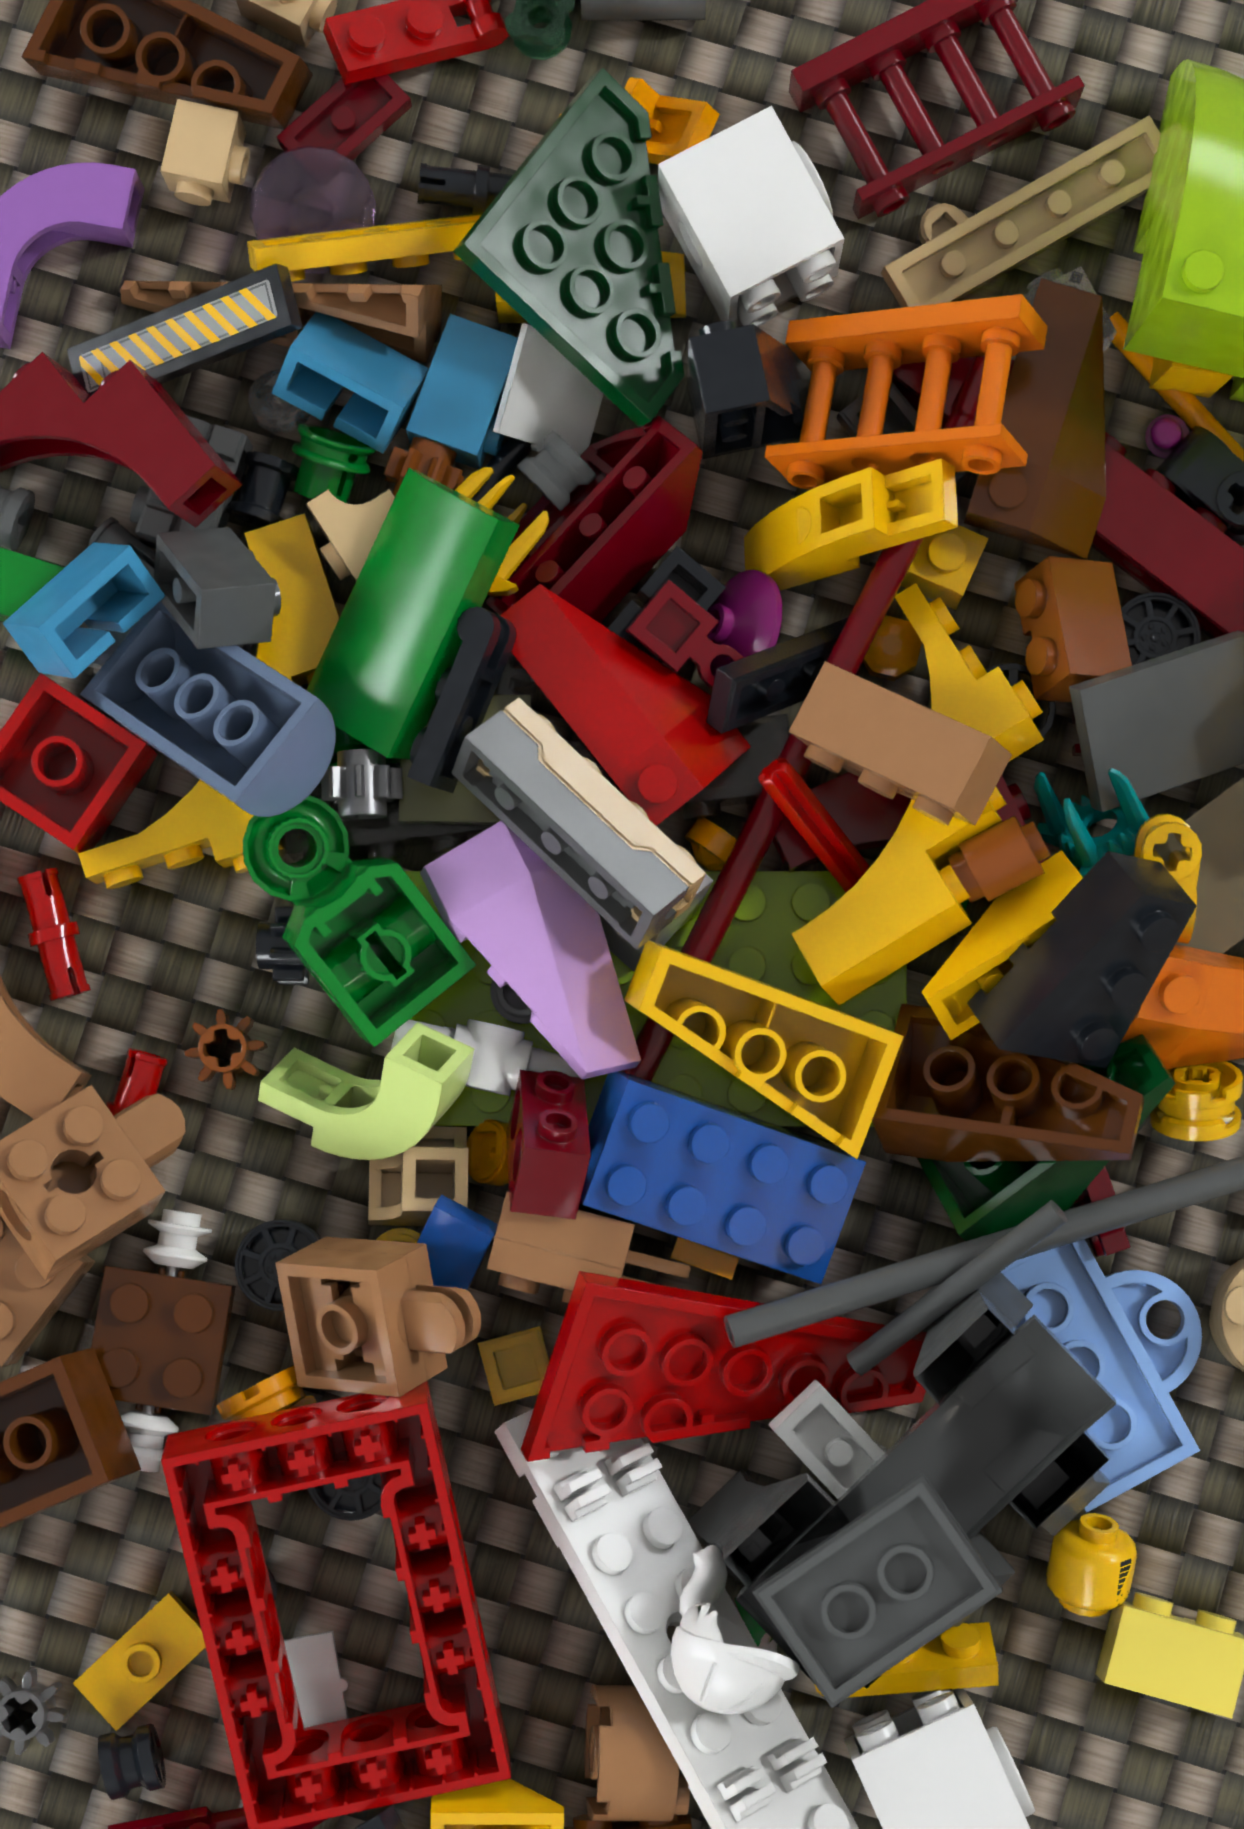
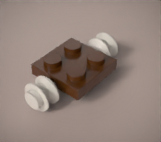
M163 1209L161 1221L148 1220L150 1225L159 1230V1237L156 1245L143 1248V1252L153 1263L165 1265L167 1268L159 1267L158 1273L115 1266H105L91 1348L94 1347L114 1400L136 1403L135 1409L142 1410L128 1411L121 1415L141 1467L139 1471L159 1472L164 1437L179 1432V1428L168 1416L155 1414V1412L162 1413V1409L167 1408L205 1415L215 1414L236 1286L185 1278L186 1271L179 1270L180 1268L194 1269L207 1262V1257L196 1250L198 1237L212 1233V1229L200 1227L201 1214Z

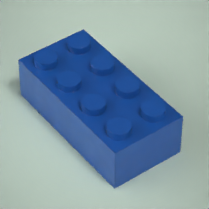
M622 1071L607 1075L588 1126L591 1157L580 1199L582 1205L822 1284L866 1161L859 1157L855 1159L830 1143Z

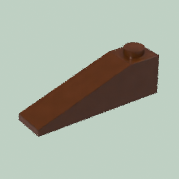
M1041 278L1032 307L1048 326L1044 350L1019 352L1016 355L1007 383L1001 421L1028 454L1027 464L1023 467L1001 468L999 472L994 474H979L964 523L1087 560L1106 500L1103 299L1100 295Z
M901 1004L894 1032L904 1037L872 1119L885 1153L945 1162L1131 1160L1144 1105L1143 1094L1076 1063L1067 1065L1056 1059L998 1049L980 1022L953 1040H950L930 1007Z

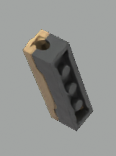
M520 697L504 707L503 711L500 710L464 737L451 773L636 950L670 924L673 918L676 919L690 907L706 872L696 864L693 856L685 848L676 845L649 820L642 807L633 801H629L602 775L594 762L582 757L556 732L554 726L546 717L534 712Z

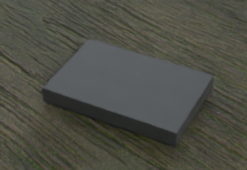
M1237 630L1069 686L1091 808L1105 812L1121 806L1108 775L1110 768L1120 771L1128 778L1140 800L1244 764V632Z
M921 1473L753 1589L752 1593L830 1707L833 1708L1001 1594L1003 1587L925 1474Z

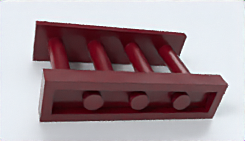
M927 0L791 70L789 93L799 112L801 113L815 105L820 110H827L867 183L858 188L855 194L853 211L858 220L874 211L877 217L886 216L904 206L910 200L909 193L1039 126L1043 132H1048L1063 125L1075 115L1076 111L1074 108L1079 103L1085 85L1079 75L1057 87L1053 85L1013 12L1017 6L1015 2L1018 0ZM982 20L984 25H992L1032 98L1002 115H999L958 41L962 34L961 30ZM926 48L929 53H937L977 128L944 144L903 69L907 62L906 58ZM871 76L874 81H881L922 155L891 172L888 171L848 97L852 91L850 87Z

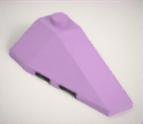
M499 821L423 867L420 875L445 925L460 943L468 939L491 964L487 974L500 988L508 984L531 1009L530 1022L582 1080L637 1067L641 1058L599 913L502 821Z

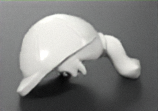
M710 1545L692 1553L695 1570L679 1599V1612L682 1620L672 1636L670 1650L672 1668L681 1690L695 1704L715 1713L741 1714L765 1704L774 1697L785 1681L791 1680L798 1675L800 1665L791 1658L777 1652V1643L774 1640L770 1642L771 1637L767 1633L762 1637L760 1645L757 1647L743 1628L718 1614L714 1604L725 1588L727 1569L721 1550L716 1545Z

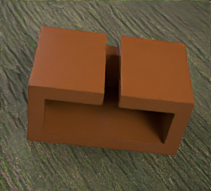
M1048 556L1014 583L1016 591L1015 606L1020 615L1023 635L1032 636V640L1026 646L1025 660L1026 667L1031 674L1035 700L1072 703L1069 686L1132 666L1112 562Z

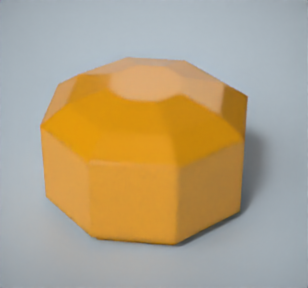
M886 615L862 662L871 676L895 681L915 669L922 641L909 621Z

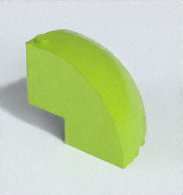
M1186 59L1176 67L1170 76L1159 128L1161 133L1160 140L1153 159L1150 186L1145 193L1133 252L1143 254L1123 350L1232 375L1234 378L1229 399L1244 402V79L1226 70Z

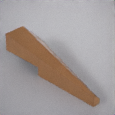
M124 281L120 289L121 302L124 305L156 313L229 282ZM292 283L303 328L315 312L330 315L412 360L423 363L427 362L441 329L442 284ZM303 328L268 342L290 348Z

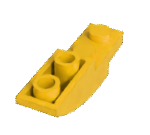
M942 458L888 475H884L869 467L813 488L776 508L744 536L745 571L758 570L766 573L774 579L781 591L860 568L859 556L958 528L955 467Z

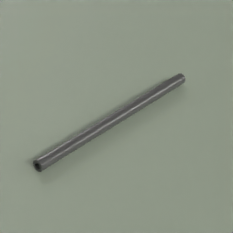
M1244 1155L1065 1210L1063 1212L1067 1222L1017 1260L1244 1190ZM1016 1226L724 1316V1324L728 1338L733 1348H737L939 1285Z

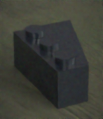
M720 321L699 329V336L689 337L687 391L699 446L703 452L702 459L800 439L811 371L792 350L754 324L738 327L736 321Z
M1107 851L1051 912L1056 921L1031 948L1022 943L1009 957L1014 966L989 993L980 989L967 1004L998 1049L1107 1068L1197 905L1161 862Z

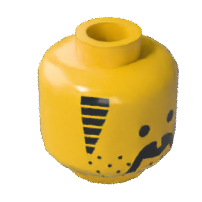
M1098 1513L1084 1514L1080 1519L1070 1521L1053 1537L1046 1572L1047 1586L1059 1599V1603L1068 1611L1087 1617L1105 1615L1109 1610L1121 1606L1130 1594L1137 1559L1136 1544L1127 1532L1119 1528L1118 1523L1113 1518Z

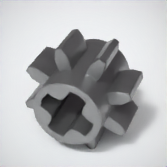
M373 749L338 751L337 766L329 767L321 780L322 800L337 803L338 814L343 819H377L387 817V802H394V799H403L402 768H390V765H386V757Z
M31 1668L25 1673L22 1685L18 1687L8 1676L0 1679V1692L4 1696L0 1701V1738L5 1736L15 1741L14 1750L16 1755H21L26 1751L30 1744V1738L34 1736L41 1745L45 1747L50 1745L55 1740V1737L47 1725L50 1722L63 1721L69 1716L68 1710L56 1707L54 1695L60 1690L62 1684L56 1682L46 1687L38 1683L36 1668ZM31 1699L36 1704L38 1710L31 1718L21 1723L16 1718L14 1712L19 1709L21 1704Z

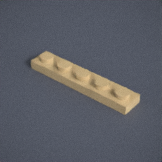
M1150 115L884 266L881 275L901 308L955 302L1145 194L1150 186L1153 172L1151 168L1154 155L1158 149L1161 133Z

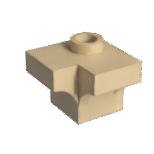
M390 489L385 490L370 501L358 505L340 501L329 490L324 491L305 504L329 542L321 547L320 551L340 581L350 575L356 583L395 497Z
M433 1126L415 1146L393 1157L369 1160L368 1225L425 1226L441 1194L468 1208L469 1148H467V1127Z

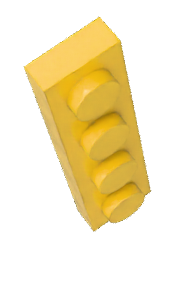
M472 214L247 241L250 267L256 272L276 263L288 267L291 282L305 279V269L329 266L331 275H352L368 271V261L392 259V267L395 268L423 266L430 263L429 254L454 251L481 215ZM453 252L454 260H461V259Z

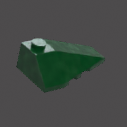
M1143 1034L1120 1043L1107 1068L1078 1064L1143 1094L1144 1105L1139 1126L1176 1084ZM917 1158L957 1233L965 1241L1017 1226L1050 1200L1054 1201L1062 1211L1068 1210L1110 1161L945 1162Z

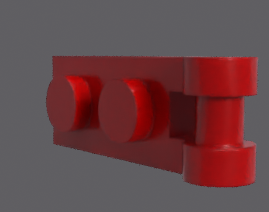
M398 0L328 17L325 19L323 29L324 36L345 85L488 50L500 45L509 36V31L502 15L494 12L490 3L492 0ZM468 14L471 23L457 27L453 17Z

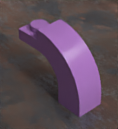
M95 162L64 164L30 175L0 196V348L11 349L25 281L33 266L43 255L57 246L79 240L133 247L145 189L135 169Z

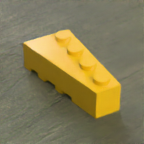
M650 940L647 941L624 1001L833 1145L858 1159L904 1036L883 1026Z

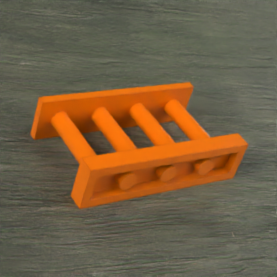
M1023 294L789 321L785 344L811 371L800 439L797 443L766 445L764 457L786 478L788 483L792 486L808 490L869 467L884 475H888L941 458L953 465L955 472L970 471L982 475L997 473L1001 468L1026 466L1028 454L1001 423L1011 357L1019 352L1044 350L1048 326ZM985 356L974 426L941 429L952 363L957 362L959 358ZM926 362L914 432L883 434L894 369L899 368L902 364ZM868 368L856 437L825 440L837 375L842 374L845 370Z

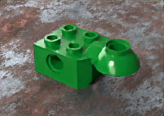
M308 796L300 804L282 814L270 817L254 815L249 820L242 842L244 863L253 881L269 895L292 901L294 904L282 938L359 1036L373 1047H376L476 966L475 962L397 862L385 857L351 861L348 857V832L339 814L323 800ZM292 829H302L308 838L309 847L307 853L301 860L295 863H285L279 855L278 845L280 839L286 832Z

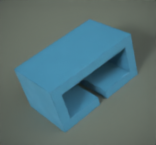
M315 312L291 344L271 393L322 421L344 388L351 390L354 394L337 416L333 427L384 454L410 415L429 368L333 316Z
M450 313L406 428L409 442L411 443L413 437H421L438 442L457 453L456 462L478 470L482 468L487 453L496 456L505 435L492 431L518 337Z
M93 542L6 619L3 625L39 673L76 678L116 641L109 631L125 633L161 601L165 594L130 545ZM85 622L88 628H82L79 626Z

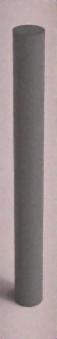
M1050 1200L846 1355L853 1370L863 1376L1067 1222V1218L1062 1209L1054 1201Z

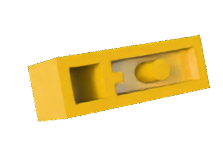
M1062 850L1041 863L1045 874L997 897L921 991L950 1040H953L979 1023V1020L968 1006V1001L980 989L989 993L1014 966L1009 957L1022 943L1030 948L1056 921L1051 912L1083 878Z

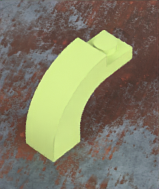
M417 1022L385 1056L381 1080H370L347 1073L294 1047L262 1079L258 1101L312 1126L311 1146L339 1157L358 1160H376L393 1157L415 1146L460 1096L468 1081L474 1048Z

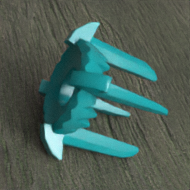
M1110 768L1108 775L1121 806L1105 812L1091 808L1090 799L1085 795H1081L1080 805L1073 801L1071 802L1070 798H1065L1062 807L1045 773L1039 772L1035 776L1034 790L1046 823H1038L1037 829L1045 842L1059 847V850L1064 852L1071 863L1080 868L1079 873L1082 877L1094 867L1107 851L1129 856L1134 854L1138 830L1150 817L1130 781L1120 771ZM1103 819H1114L1117 821L1114 828L1102 836L1091 837L1087 831L1097 821Z

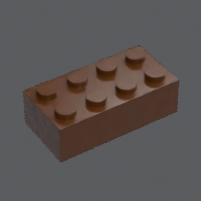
M94 1347L56 1357L0 1382V1530L141 1470Z

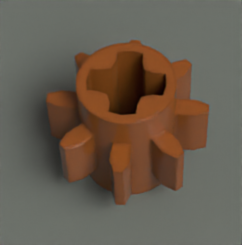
M421 437L412 438L408 451L393 446L383 473L386 476L385 481L395 484L392 492L394 497L408 468L415 469L453 490L464 480V476H462L463 471L453 467L457 453L438 442Z
M218 1009L216 1025L207 1028L194 1022L192 1027L201 1036L198 1047L190 1048L184 1051L186 1057L201 1059L205 1066L200 1071L198 1080L206 1083L214 1077L216 1072L223 1074V1083L226 1089L234 1090L237 1083L235 1074L245 1071L248 1074L259 1076V1069L251 1062L254 1052L263 1051L268 1046L266 1042L251 1040L247 1035L253 1027L255 1020L246 1016L234 1027L230 1025L227 1012L223 1009ZM227 1033L229 1039L241 1043V1052L231 1055V1065L225 1066L222 1059L213 1057L211 1054L212 1047L222 1044V1034Z

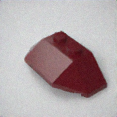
M660 416L654 417L644 427L625 430L590 445L580 457L595 472L597 477L589 485H579L570 493V503L561 512L544 495L518 523L520 526L512 543L542 511L548 512L549 523L544 535L508 579V581L516 584L519 590L510 596L493 597L487 595L485 603L498 615H501L533 588L541 584L601 623L686 532L703 454L702 450Z

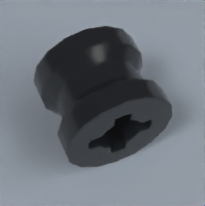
M153 1724L138 1726L135 1732L128 1736L120 1737L113 1732L99 1735L98 1756L101 1775L111 1800L125 1798L131 1789L144 1787L149 1791L165 1788L166 1771L159 1736Z

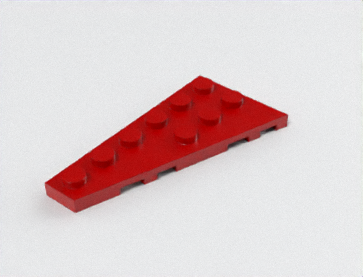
M579 1271L521 1446V1451L527 1462L549 1459L550 1452L582 1447L585 1453L609 1450L610 1442L647 1437L652 1443L748 1429L750 1428V1421L775 1418L815 1379L848 1413L921 1403L926 1390L915 1379L913 1370L927 1332L921 1331L861 1376L850 1366L846 1355L884 1327V1324L836 1316L733 1348L726 1332L724 1316L765 1303Z

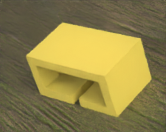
M1135 1592L1133 1603L1125 1601L1121 1606L1112 1609L1095 1673L1104 1683L1227 1718H1233L1244 1674V1635L1234 1631L1236 1620L1204 1610H1198L1196 1621L1174 1616L1171 1614L1174 1603L1139 1592Z

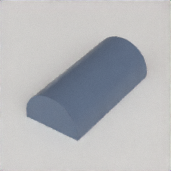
M161 601L138 621L80 693L93 706L247 813L259 817L282 814L305 800L325 775L335 748L336 731L334 720L329 709L319 698L237 645L197 649Z

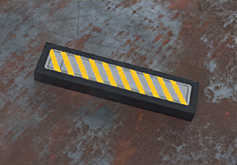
M276 263L67 349L74 377L91 397L98 390L100 383L107 375L119 370L129 360L155 378L160 384H163L301 329L303 326L288 267Z

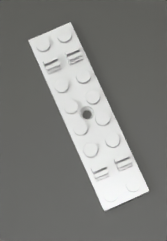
M534 1409L504 1422L496 1429L494 1433L519 1478L525 1475L537 1496L532 1500L535 1508L587 1597L687 1780L688 1788L710 1828L859 1829L824 1766L827 1761L823 1753L817 1754L815 1748L819 1747L814 1737L808 1738L782 1689L765 1704L741 1714H720L705 1710L691 1701L681 1690L673 1673L670 1655L671 1641L666 1631L668 1626H680L682 1616L679 1612V1599L695 1570L692 1553L703 1548L659 1471L662 1468L658 1458L653 1460L651 1457L654 1451L650 1444H644L641 1438L610 1442L609 1450L585 1453L582 1447L551 1451L549 1459L527 1462L521 1451V1446ZM724 1588L714 1604L716 1611L743 1628L755 1643Z

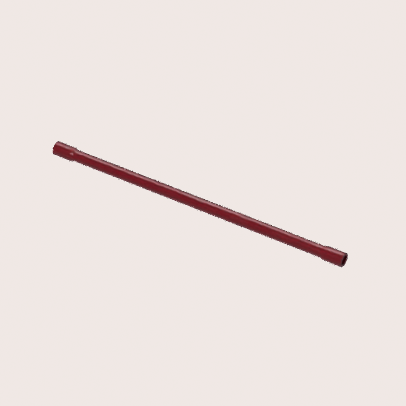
M975 357L951 405L950 416L943 429L974 426L985 357ZM924 538L882 550L826 662L856 675ZM790 733L778 758L787 759L802 779H804L812 761L803 756L808 746ZM764 787L680 952L710 963L712 962L785 816ZM647 1017L636 1039L641 1061L637 1067L622 1070V1072L652 1081L674 1035Z

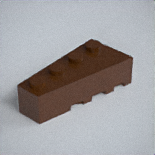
M50 0L21 56L40 75L176 105L177 99L234 110L239 112L242 121L282 130L287 127L313 76L300 56L190 0Z

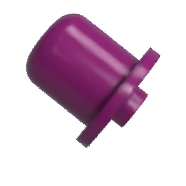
M1169 414L1161 415L1155 418L1147 427L1145 434L1147 447L1155 456L1166 459L1187 436L1189 429L1181 418Z

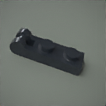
M482 607L468 608L458 619L457 631L462 644L453 666L448 667L438 681L435 691L437 705L428 727L423 728L418 733L410 751L412 766L407 777L450 793L454 792L458 779L451 772L464 737L482 724L517 636L516 629L511 621Z

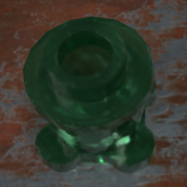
M517 0L513 13L509 14L505 19L506 32L513 39L514 45L522 54L532 59L540 60L556 57L566 49L571 39L572 23L569 13L575 8V0ZM537 23L549 24L542 29L533 27Z

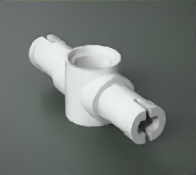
M409 1019L395 1030L391 1050L419 1021ZM468 1019L467 1026L457 1024L456 1029L419 1022L474 1048L471 1070L465 1085L467 1087L510 1096L511 1090L516 1091L520 1070L534 1072L559 1071L569 1076L579 1077L560 1054L532 1047L533 1041L525 1040V1033L522 1031Z

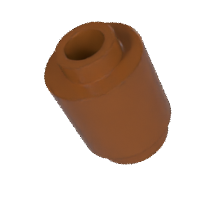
M1014 815L959 844L961 850L947 858L969 894L970 898L968 900L970 903H973L983 897L991 901L1045 874L1040 861L1051 855L1035 823L1031 821L1021 826L1019 820Z

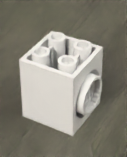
M772 106L658 164V186L662 213L721 321H736L738 327L751 324L759 327L778 314L777 306L797 296L801 302L811 300L827 291L834 284L832 278L838 274L844 237L833 218L829 196L813 162L801 145L790 140Z
M964 1688L920 1692L912 1698L915 1707L893 1717L890 1716L888 1710L871 1714L856 1722L852 1726L855 1734L844 1739L851 1760L882 1829H1031L1026 1817L1034 1814L1035 1808L1006 1743L997 1727L993 1726L985 1729L973 1701Z

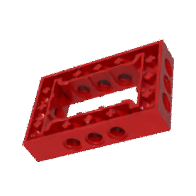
M428 1380L401 1397L360 1393L167 1435L161 1462L248 1828L282 1829L511 1779L508 1738ZM380 1473L381 1509L383 1518L390 1517L396 1548L395 1571L398 1582L405 1581L410 1610L409 1632L412 1644L419 1643L424 1673L425 1702L304 1728L251 1501L268 1497L269 1503L282 1501L283 1494L331 1483H334L335 1489L349 1486L350 1479Z

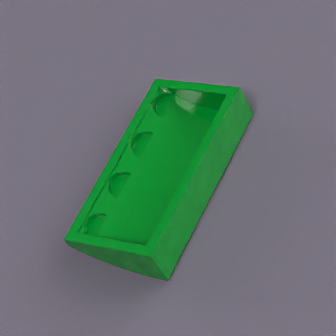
M408 468L307 688L308 692L319 698L329 709L337 728L387 758L410 759L412 744L418 733L425 728L437 703L435 691L438 681L443 672L448 667L453 666L462 644L457 631L458 619L468 608L482 607L520 526L519 524L423 473Z

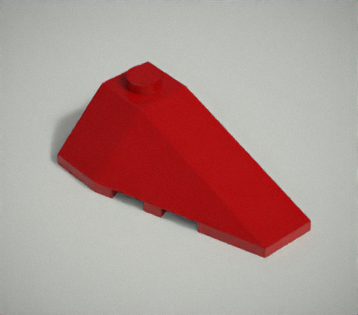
M541 584L533 588L500 615L511 621L516 629L517 636L511 653L627 799L642 807L649 820L656 826L703 790L751 747L737 728L721 734L706 723L711 695Z

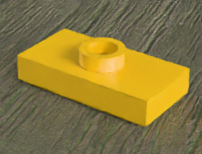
M170 1591L77 1678L73 1684L113 1729L117 1731L206 1648L200 1622L173 1591Z

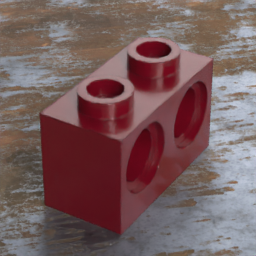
M520 1070L506 1131L510 1211L576 1219L591 1157L585 1080L559 1071L534 1072Z

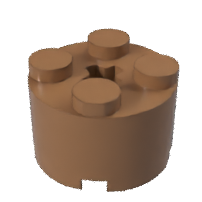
M592 1685L590 1693L596 1704H587L584 1771L585 1778L597 1780V1797H586L589 1819L591 1821L670 1822L674 1814L687 1815L690 1801L689 1784L684 1775L680 1774V1768L635 1685Z

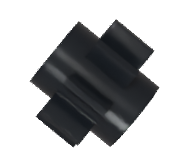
M276 906L275 922L261 921L258 924L256 934V959L259 969H273V981H278V984L308 985V969L282 938L294 907Z

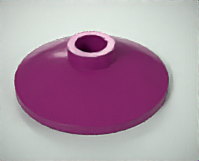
M758 570L740 572L724 585L726 588L708 608L707 612L719 622L707 637L715 644L728 645L743 657H747L777 644L782 623V598L778 585L771 576ZM718 655L712 660L710 670L714 677L718 667L731 663L728 657Z

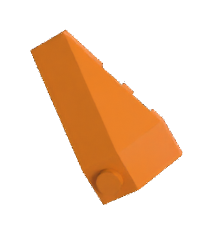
M1175 944L1121 1043L1143 1034L1167 1069L1244 1059V958Z

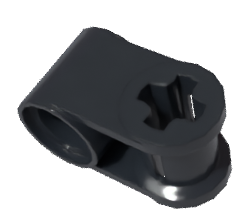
M1195 426L1156 471L1173 483L1177 489L1175 493L1177 498L1193 510L1197 507H1202L1212 512L1226 525L1227 531L1225 534L1237 544H1244V510L1239 515L1232 511L1233 504L1239 507L1244 505V462L1233 454L1227 445L1213 433L1202 427Z

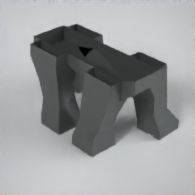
M1001 1272L927 1327V1334L913 1374L915 1379L937 1403L836 1502L808 1473L762 1486L757 1484L741 1468L687 1520L694 1534L705 1547L716 1545L721 1550L727 1572L738 1585H745L739 1591L736 1601L780 1648L800 1665L799 1668L812 1682L811 1677L752 1593L753 1589L921 1473L925 1474L1001 1585L1015 1574V1570L980 1530L1008 1503L1034 1529L1041 1525L1054 1537L1110 1484L1107 1477L1099 1470L1110 1458L1086 1433V1430L1116 1405L1115 1398L1035 1315L1017 1329L1016 1326L1033 1307V1303ZM938 1285L933 1286L932 1288H930L923 1296H925L927 1293H929L931 1290H933V1289H934L935 1287H937ZM968 1615L952 1627L960 1626L970 1615ZM878 1676L877 1678H875L874 1680H872L870 1683H868V1684L865 1685L864 1687L867 1689V1688H868L872 1683H874L880 1676Z

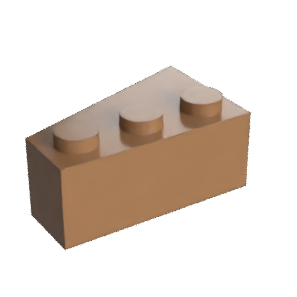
M826 661L788 731L808 746L803 756L815 764L836 774H839L840 770L843 769L859 776L858 782L889 799L893 800L897 792L916 800L913 805L915 810L947 826L952 817H956L974 826L976 825L1012 756L1009 751L991 736Z

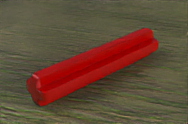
M777 758L773 760L769 766L762 769L759 773L758 779L760 784L842 889L847 892L870 868L869 864L787 759Z

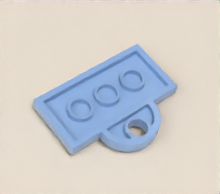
M1085 1239L1016 1260L1001 1271L1033 1303V1307L1016 1326L1017 1329L1035 1315L1116 1400V1405L1086 1430V1433L1110 1458L1099 1469L1107 1477L1110 1484L1083 1509L1084 1512L1087 1513L1200 1451L1169 1392L1182 1384L1192 1372L1197 1363L1202 1344V1328L1198 1312L1183 1289L1162 1275L1143 1270H1123L1104 1276ZM1162 1300L1173 1303L1178 1308L1181 1316L1178 1330L1168 1338L1154 1336L1146 1324V1315L1149 1308L1154 1303Z

